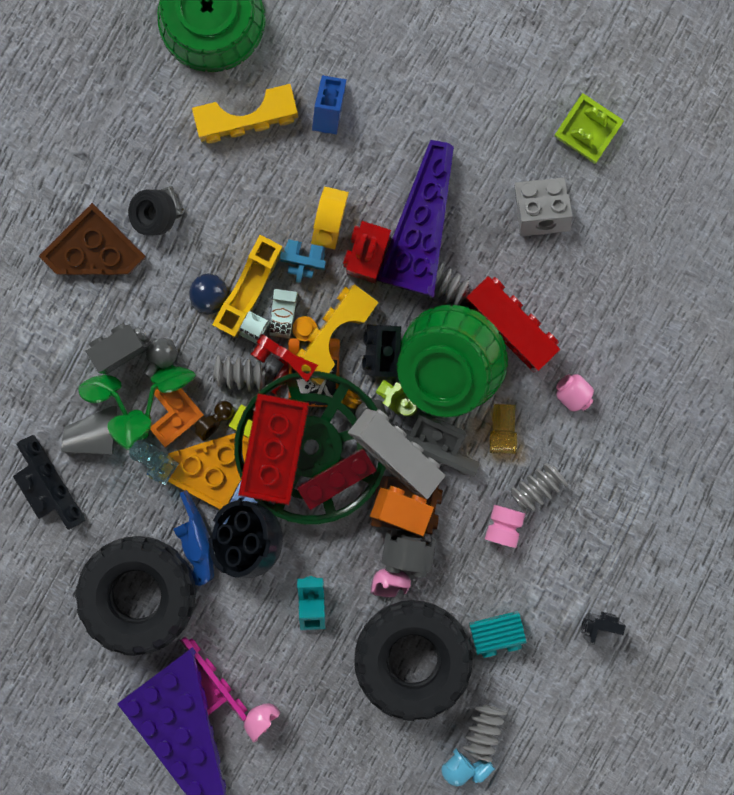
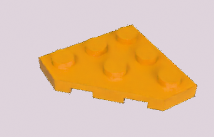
M236 433L168 453L157 476L221 509L230 502L241 481L234 456ZM243 435L242 454L245 462L249 438Z

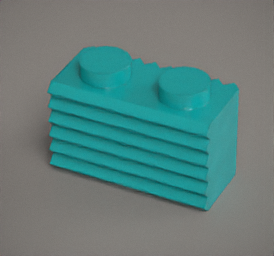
M518 611L469 623L476 654H482L483 658L497 655V650L507 648V652L522 649L521 644L527 643Z

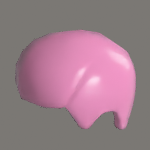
M381 569L373 576L370 593L382 597H395L398 591L403 589L404 594H406L411 586V580L403 571L401 573H392Z
M270 703L254 707L247 714L244 728L253 742H257L258 737L271 726V721L279 717L280 711L275 705Z

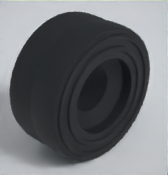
M146 189L139 191L133 196L129 204L128 216L132 227L138 233L147 236L162 235L172 228L176 218V207L173 199L166 192ZM151 206L156 210L154 219H151L148 213Z

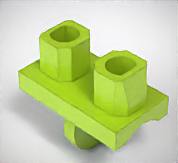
M383 380L375 392L384 399L383 404L397 415L411 416L418 409L408 399L398 382L393 386Z

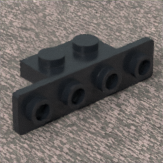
M35 435L17 442L16 445L28 466L15 474L13 478L38 519L56 510L68 530L83 523L85 518L80 508L75 503L68 488L61 480Z

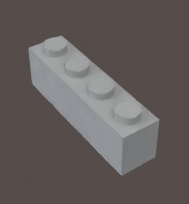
M366 409L349 430L348 434L386 467L414 495L428 499L446 476L439 470L440 464L434 459L423 455V448L417 443L407 440L405 438L407 436L406 432L396 425H391L388 422L389 416L379 409L377 411Z

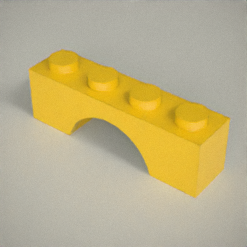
M291 84L266 89L264 100L260 107L253 113L244 116H235L225 112L217 102L192 107L198 136L201 142L206 141L207 144L218 142L221 140L220 137L230 135L232 138L245 135V131L255 129L256 132L264 131L270 128L269 125L279 123L281 126L293 123L294 119L299 118Z
M259 235L237 284L223 303L212 324L214 327L238 338L239 329L246 315L254 308L280 258L281 251H284L283 246Z
M355 284L349 288L345 286L336 298L339 300L337 306L334 309L330 307L323 316L322 320L325 323L320 330L318 328L313 330L307 339L310 341L308 347L305 350L301 348L296 354L317 364L318 367L315 371L330 373L335 365L329 352V340L333 331L343 323H365L379 303ZM303 365L302 371H310V367ZM309 378L317 386L321 385L324 381L323 379Z

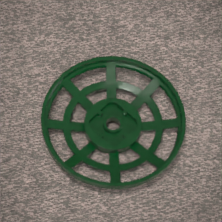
M314 371L310 377L340 384L333 397L317 393L301 394L297 380L303 378L297 372L275 379L258 392L267 395L278 386L287 383L291 398L288 399L302 402L318 401L328 404L321 417L306 416L291 494L295 498L303 499L299 491L294 489L301 476L313 478L345 459L341 457L342 442L353 440L354 438L348 434L349 430L338 433L335 426L330 422L337 409L347 417L352 426L357 421L353 412L341 403L348 390L355 393L369 410H378L371 398L361 388L335 374ZM258 393L251 399L243 411L234 440V456L241 479L245 463L242 454V440L248 419L253 421ZM311 439L319 444L318 450L313 454L307 453L304 450L305 442ZM357 442L358 451L363 447ZM378 461L377 471H375L374 475L370 474L362 479L368 483L366 489L345 507L335 510L332 498L323 502L326 514L301 515L283 510L286 504L276 502L273 504L270 501L260 499L254 500L259 505L268 508L275 516L289 522L299 524L333 522L348 516L360 508L372 496L380 484L386 467Z

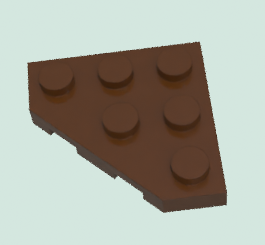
M93 203L39 255L57 275H130L147 258Z

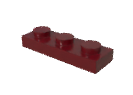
M361 448L299 485L297 489L311 510L377 470L364 448Z

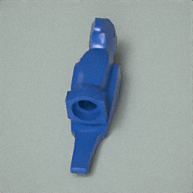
M185 490L180 493V496L188 513L189 521L173 530L182 541V548L186 558L194 566V570L191 573L195 585L201 586L214 578V566L208 542L210 536L201 514L188 491Z

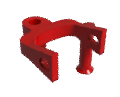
M263 334L256 343L258 345L251 353L254 358L262 363H265V360L271 353L273 357L284 364L274 380L288 375L290 365L307 382L318 367L317 364L293 354ZM303 365L310 367L308 374L302 371ZM278 386L277 388L272 390L271 393L277 396V392L281 386Z

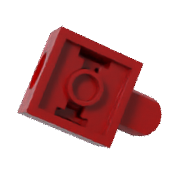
M361 221L360 227L355 225L351 236V243L354 246L352 251L347 250L343 261L346 274L375 284L391 236V230L365 221Z

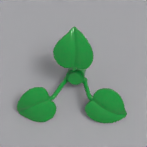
M180 366L158 369L151 377V382L154 384L150 389L145 414L141 410H133L127 413L116 392L122 387L121 381L114 376L99 375L89 378L80 384L78 390L80 397L90 403L103 402L111 396L116 399L123 415L116 416L108 422V432L118 444L129 450L136 441L143 440L149 436V430L152 425L150 413L155 391L157 389L162 393L176 391L191 382L196 377V373Z

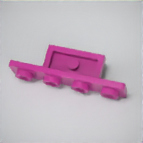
M183 637L180 642L188 651L193 647L196 651L195 660L198 671L201 672V685L205 690L208 715L224 702H227L239 719L245 721L247 709L239 699L234 700L229 694L232 689L223 678L220 681L213 673L216 671V668L208 658L202 659L198 653L201 649L194 639L188 640L186 637Z

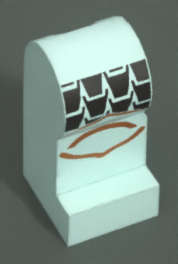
M274 289L270 336L290 339L298 297L297 292Z
M249 311L239 329V335L257 344V340L262 334H266L271 323Z

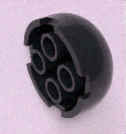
M242 500L232 501L219 510L213 519L216 523L212 538H208L210 556L217 569L221 573H226L235 578H254L269 571L277 562L283 546L282 528L274 513L256 502Z

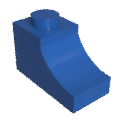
M322 75L314 107L313 131L337 135L347 79Z

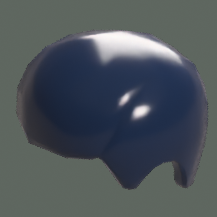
M206 273L198 276L191 284L189 290V299L192 307L199 313L207 315L219 312L227 299L228 291L226 284L217 275Z

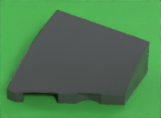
M110 406L65 426L61 452L113 454L114 439L109 434L107 425L112 418L117 416V406Z

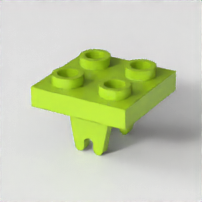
M582 93L554 134V137L596 164L624 120Z

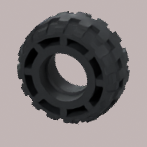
M131 536L112 541L101 547L91 556L79 575L75 593L79 619L84 624L86 632L90 637L103 645L102 647L112 652L129 656L147 655L156 652L172 643L186 628L192 617L196 588L191 569L178 551L158 539ZM143 571L150 574L157 581L161 591L159 606L151 615L139 619L131 618L122 613L117 607L114 599V587L119 578L125 573Z
M416 600L401 601L388 605L371 617L358 637L354 657L357 680L368 700L380 709L381 712L406 721L431 719L446 710L448 711L455 705L468 686L473 662L468 637L455 617L435 604ZM409 635L424 637L434 646L437 653V664L433 673L427 679L416 683H409L399 679L389 665L391 648L399 639Z

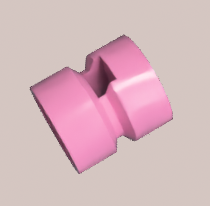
M494 505L490 517L494 524L488 526L484 539L516 548L519 540V533L516 529L522 527L526 514Z

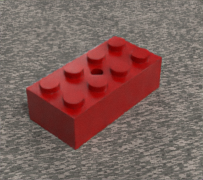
M487 276L463 302L470 309L479 312L495 325L505 345L533 373L539 371L561 350L557 346L559 341L550 332L545 334L539 328L541 325L540 321L531 313L527 315L521 309L523 304L514 295L509 297L503 291L505 286L496 277L491 279Z

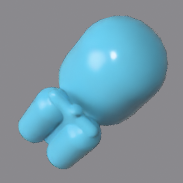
M457 748L453 751L454 755L441 768L444 779L452 786H462L471 777L473 782L481 783L495 770L493 764L488 761L479 760L472 763Z

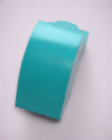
M308 576L304 579H297L300 630L326 629L323 578Z

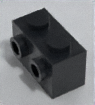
M367 324V329L363 335V341L366 345V352L362 358L364 375L398 377L397 363L400 355L401 326Z

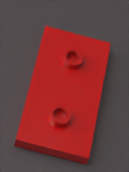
M258 393L238 496L286 505L290 504L309 403Z

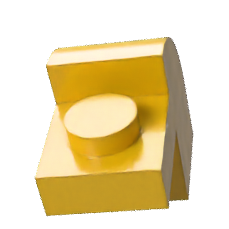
M324 186L315 217L311 244L336 249L349 192Z

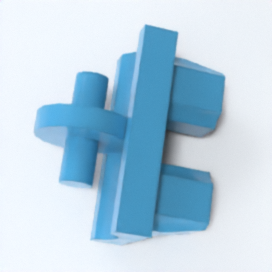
M289 239L284 252L281 251L279 259H281V262L299 265L298 268L289 266L288 274L297 275L296 283H301L303 277L313 278L314 271L306 270L305 267L325 271V247L311 245L309 257L300 255L302 242Z

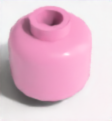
M568 374L558 382L556 397L570 411H584L593 403L594 389L579 374L572 376Z

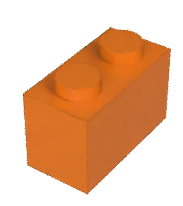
M390 486L389 489L380 488L370 517L413 534L424 536L434 507L426 504L427 499L417 495H412V498L404 496V490L394 486Z

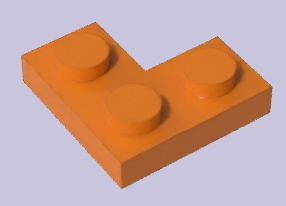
M183 388L169 393H162L157 389L154 393L168 413L154 423L150 430L165 448L204 416V413Z

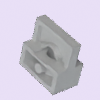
M565 177L514 183L520 236L568 232L571 230L573 216Z

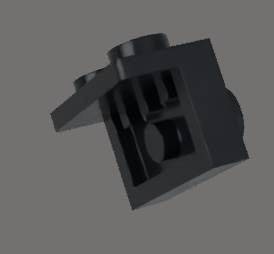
M601 611V615L588 613V617L583 618L580 632L584 633L583 638L588 643L595 644L598 630L624 636L626 625L620 622V617H617L615 614Z

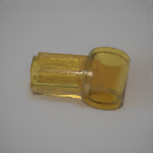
M493 404V431L490 433V453L516 454V405Z

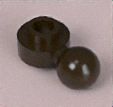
M228 401L218 402L214 408L213 415L207 417L204 415L196 422L195 434L202 441L208 439L217 430L221 421H227L233 417V405Z

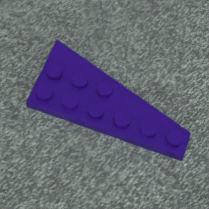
M430 140L377 276V281L434 297L454 146L451 144Z

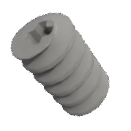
M441 262L438 265L435 290L438 289L437 298L440 299L442 296L447 295L446 304L454 300V305L460 306L471 288L468 289L469 280L466 279L464 282L459 283L461 275L457 274L452 278V269L449 268L443 272L444 263Z
M217 355L213 383L216 380L218 387L222 388L226 381L228 388L232 389L236 382L239 390H242L245 383H247L248 391H252L255 385H257L259 392L265 387L267 364L262 368L261 362L257 360L253 367L251 360L247 359L245 365H242L240 358H237L235 364H232L229 356L222 363L220 355Z
M547 463L543 464L545 472L536 469V479L528 475V485L520 481V491L514 487L511 488L513 498L526 515L527 507L532 511L536 510L535 501L541 505L544 504L543 495L549 499L552 498L551 489L560 493L559 483L568 487L567 482L554 466L552 467Z
M484 704L474 708L480 713V716H472L471 719L478 724L477 726H469L468 729L474 732V736H466L471 745L463 746V749L475 758L492 762L488 755L495 754V749L491 745L498 744V739L493 735L501 734V729L496 725L504 724V720L499 715H506L507 711Z

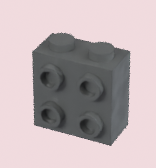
M122 323L111 330L112 335L104 339L101 336L89 343L90 348L85 351L98 373L107 375L147 350L148 345L146 343L150 340L142 328Z

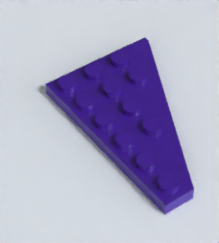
M192 647L117 704L186 795H227L226 783L222 779L219 766L221 761L217 743L213 737L214 730L213 726H210L207 713L208 704L205 690L201 685V672L198 671L195 660L196 651Z

